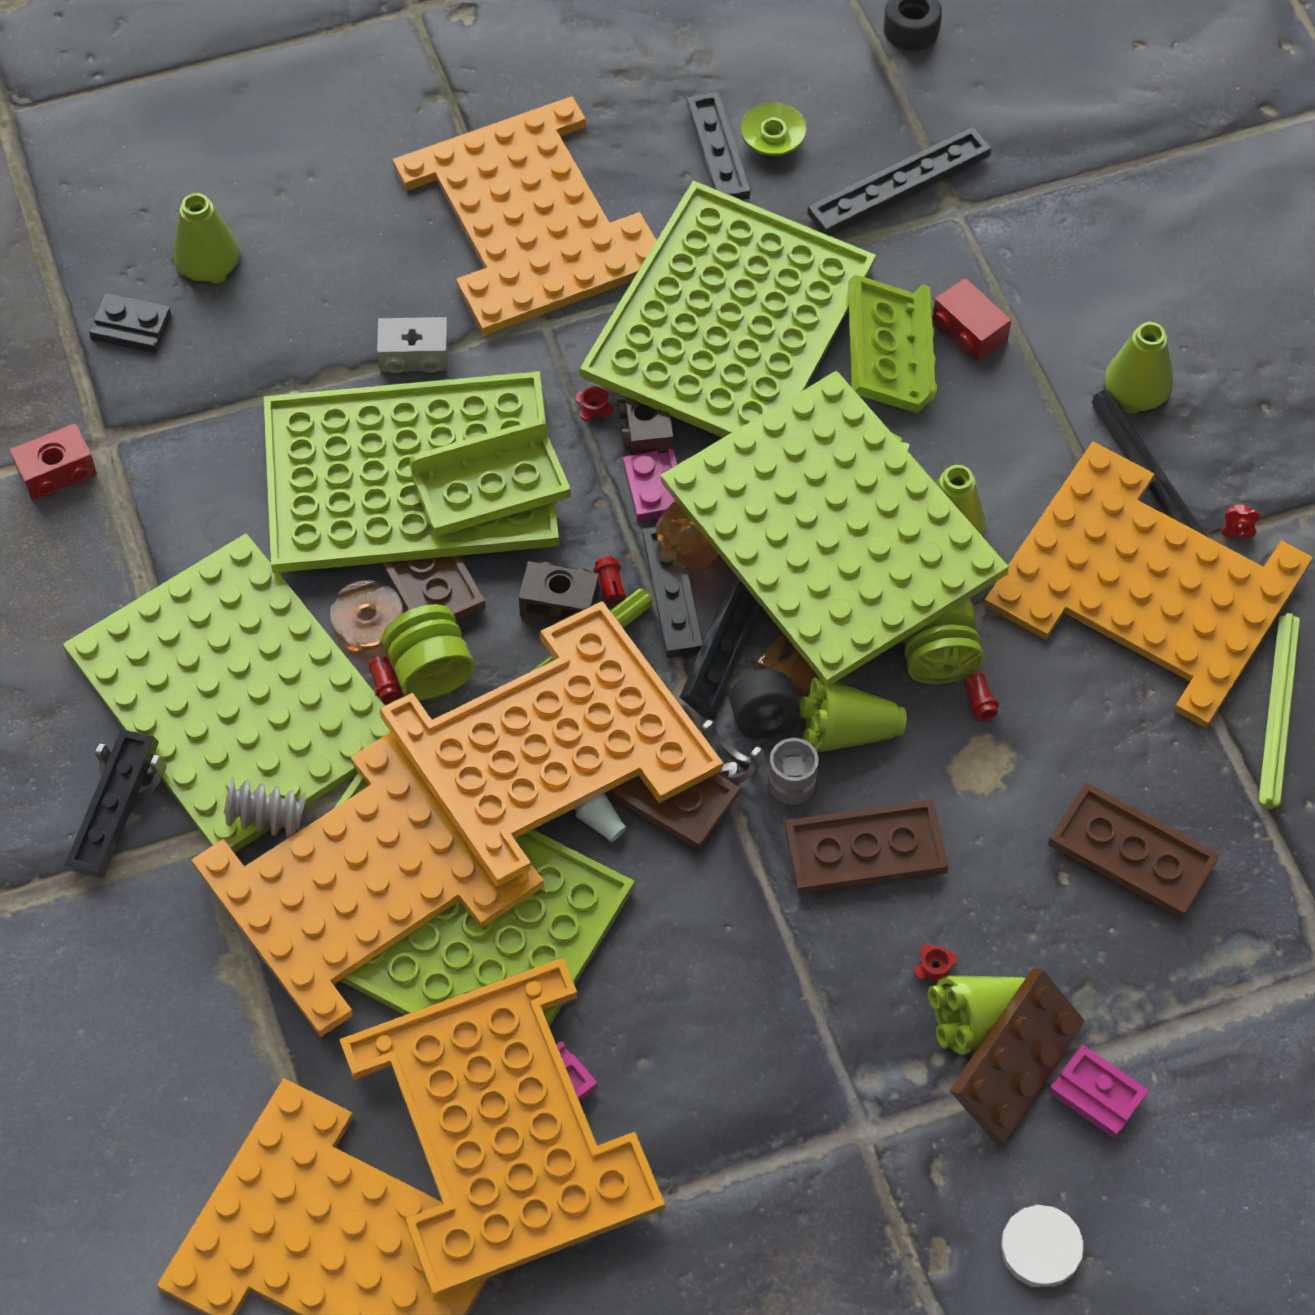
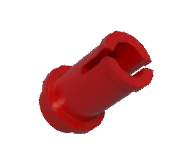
M612 556L598 559L593 569V573H599L603 600L608 605L612 604L611 597L614 598L615 604L626 599V592L624 591L619 574L621 564Z
M382 656L384 666H381L379 657H376L368 664L376 686L374 693L384 704H390L402 697V689L396 679L389 657Z
M976 672L968 675L971 683L968 678H964L962 683L972 704L970 709L972 716L977 717L979 721L993 719L998 715L999 702L992 697L985 674Z

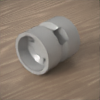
M788 738L777 743L771 751L768 787L774 798L784 804L796 805L804 803L811 798L815 791L819 757L816 749L809 742L800 738Z

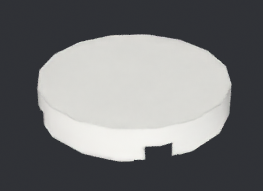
M1035 1205L1023 1208L1010 1218L1002 1234L1001 1250L1005 1266L1016 1279L1029 1286L1040 1288L1041 1286L1054 1287L1061 1285L1074 1275L1081 1262L1083 1240L1079 1227L1069 1215L1055 1207Z

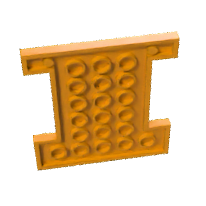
M573 96L393 159L394 170L406 191L437 181L484 269L457 278L456 282L457 288L483 336L632 282L656 243L654 235L640 212L609 223L560 136L586 127V119Z
M1092 441L1008 564V575L998 580L985 598L984 606L1045 640L1048 639L1065 613L1186 679L1190 683L1178 700L1174 711L1207 729L1310 566L1313 557L1280 541L1264 567L1140 502V499L1153 481L1154 473Z
M603 601L540 631V640L554 658V661L431 720L413 693L380 708L381 719L496 887L530 871L531 862L519 847L515 838L638 775L656 800L661 803L722 771V760Z
M391 732L351 757L352 765L369 785L367 788L248 865L243 866L224 839L191 859L193 867L320 1038L353 1016L352 1009L334 987V984L458 901L462 903L482 929L544 887L543 878L532 865H530V871L499 887L495 886Z
M563 958L340 1039L354 1080L392 1066L441 1197L442 1205L405 1218L433 1298L665 1210L664 1200L635 1132L597 1146L543 1014V1010L577 998V990Z
M283 1078L156 1286L159 1291L205 1315H237L250 1291L295 1315H468L488 1278L433 1298L405 1218L432 1209L443 1203L336 1149L354 1118L353 1113Z

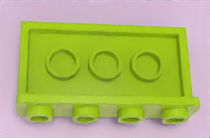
M855 274L848 281L852 388L859 396L919 413L929 402L933 401L937 393L934 370L936 356L933 350L934 327L932 326L931 312L933 301L931 299L930 287L921 285L912 293Z
M544 419L525 421L516 426L490 431L487 434L467 440H458L449 445L431 450H423L412 455L409 459L411 477L435 537L571 498V488L548 437V429Z

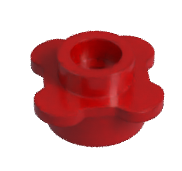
M597 386L588 387L583 392H579L576 395V403L581 408L580 418L584 421H591L593 418L600 416L604 418L610 417L613 414V407L608 403L609 392Z
M1235 505L1225 512L1226 523L1221 528L1223 536L1228 538L1232 536L1252 538L1256 535L1255 524L1260 520L1258 511L1252 510L1246 505Z
M930 944L924 945L920 950V964L915 966L914 974L920 980L927 978L938 983L939 980L951 976L950 971L957 964V956L954 952L948 951L944 947ZM933 963H938V964H939V967H938V968H934V967L932 966V964H933Z

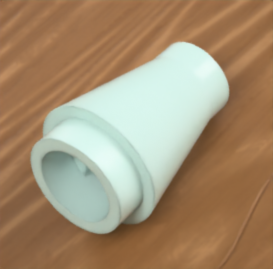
M605 793L574 808L578 819L606 837L610 843L619 838L627 829Z

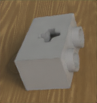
M447 317L378 318L377 355L380 372L424 371L433 373L448 371L449 333Z

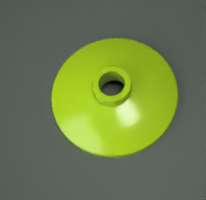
M765 103L752 108L746 113L741 123V135L744 142L752 150L764 155L779 156L796 150L802 144L806 136V123L802 115L788 105Z

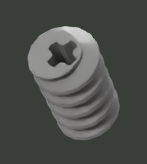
M232 777L224 808L226 825L231 827L237 817H240L241 828L246 830L252 820H254L257 832L261 833L267 823H269L273 836H276L283 826L285 827L288 839L299 830L307 793H304L299 802L295 800L294 790H289L285 798L281 799L279 787L275 786L270 795L266 796L264 784L261 783L254 793H251L249 781L245 780L239 790L235 789V782Z

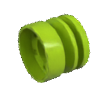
M970 599L902 640L905 644L904 655L907 659L908 674L913 680L925 684L951 683L975 673L983 665L984 653L980 646V636L976 631L977 622Z
M433 604L408 610L389 623L381 636L385 651L388 652L390 663L395 666V674L405 696L413 693L417 700H429L444 696L461 687L471 678L475 670L473 657L466 642L462 639L461 630L456 624L454 613L447 606Z

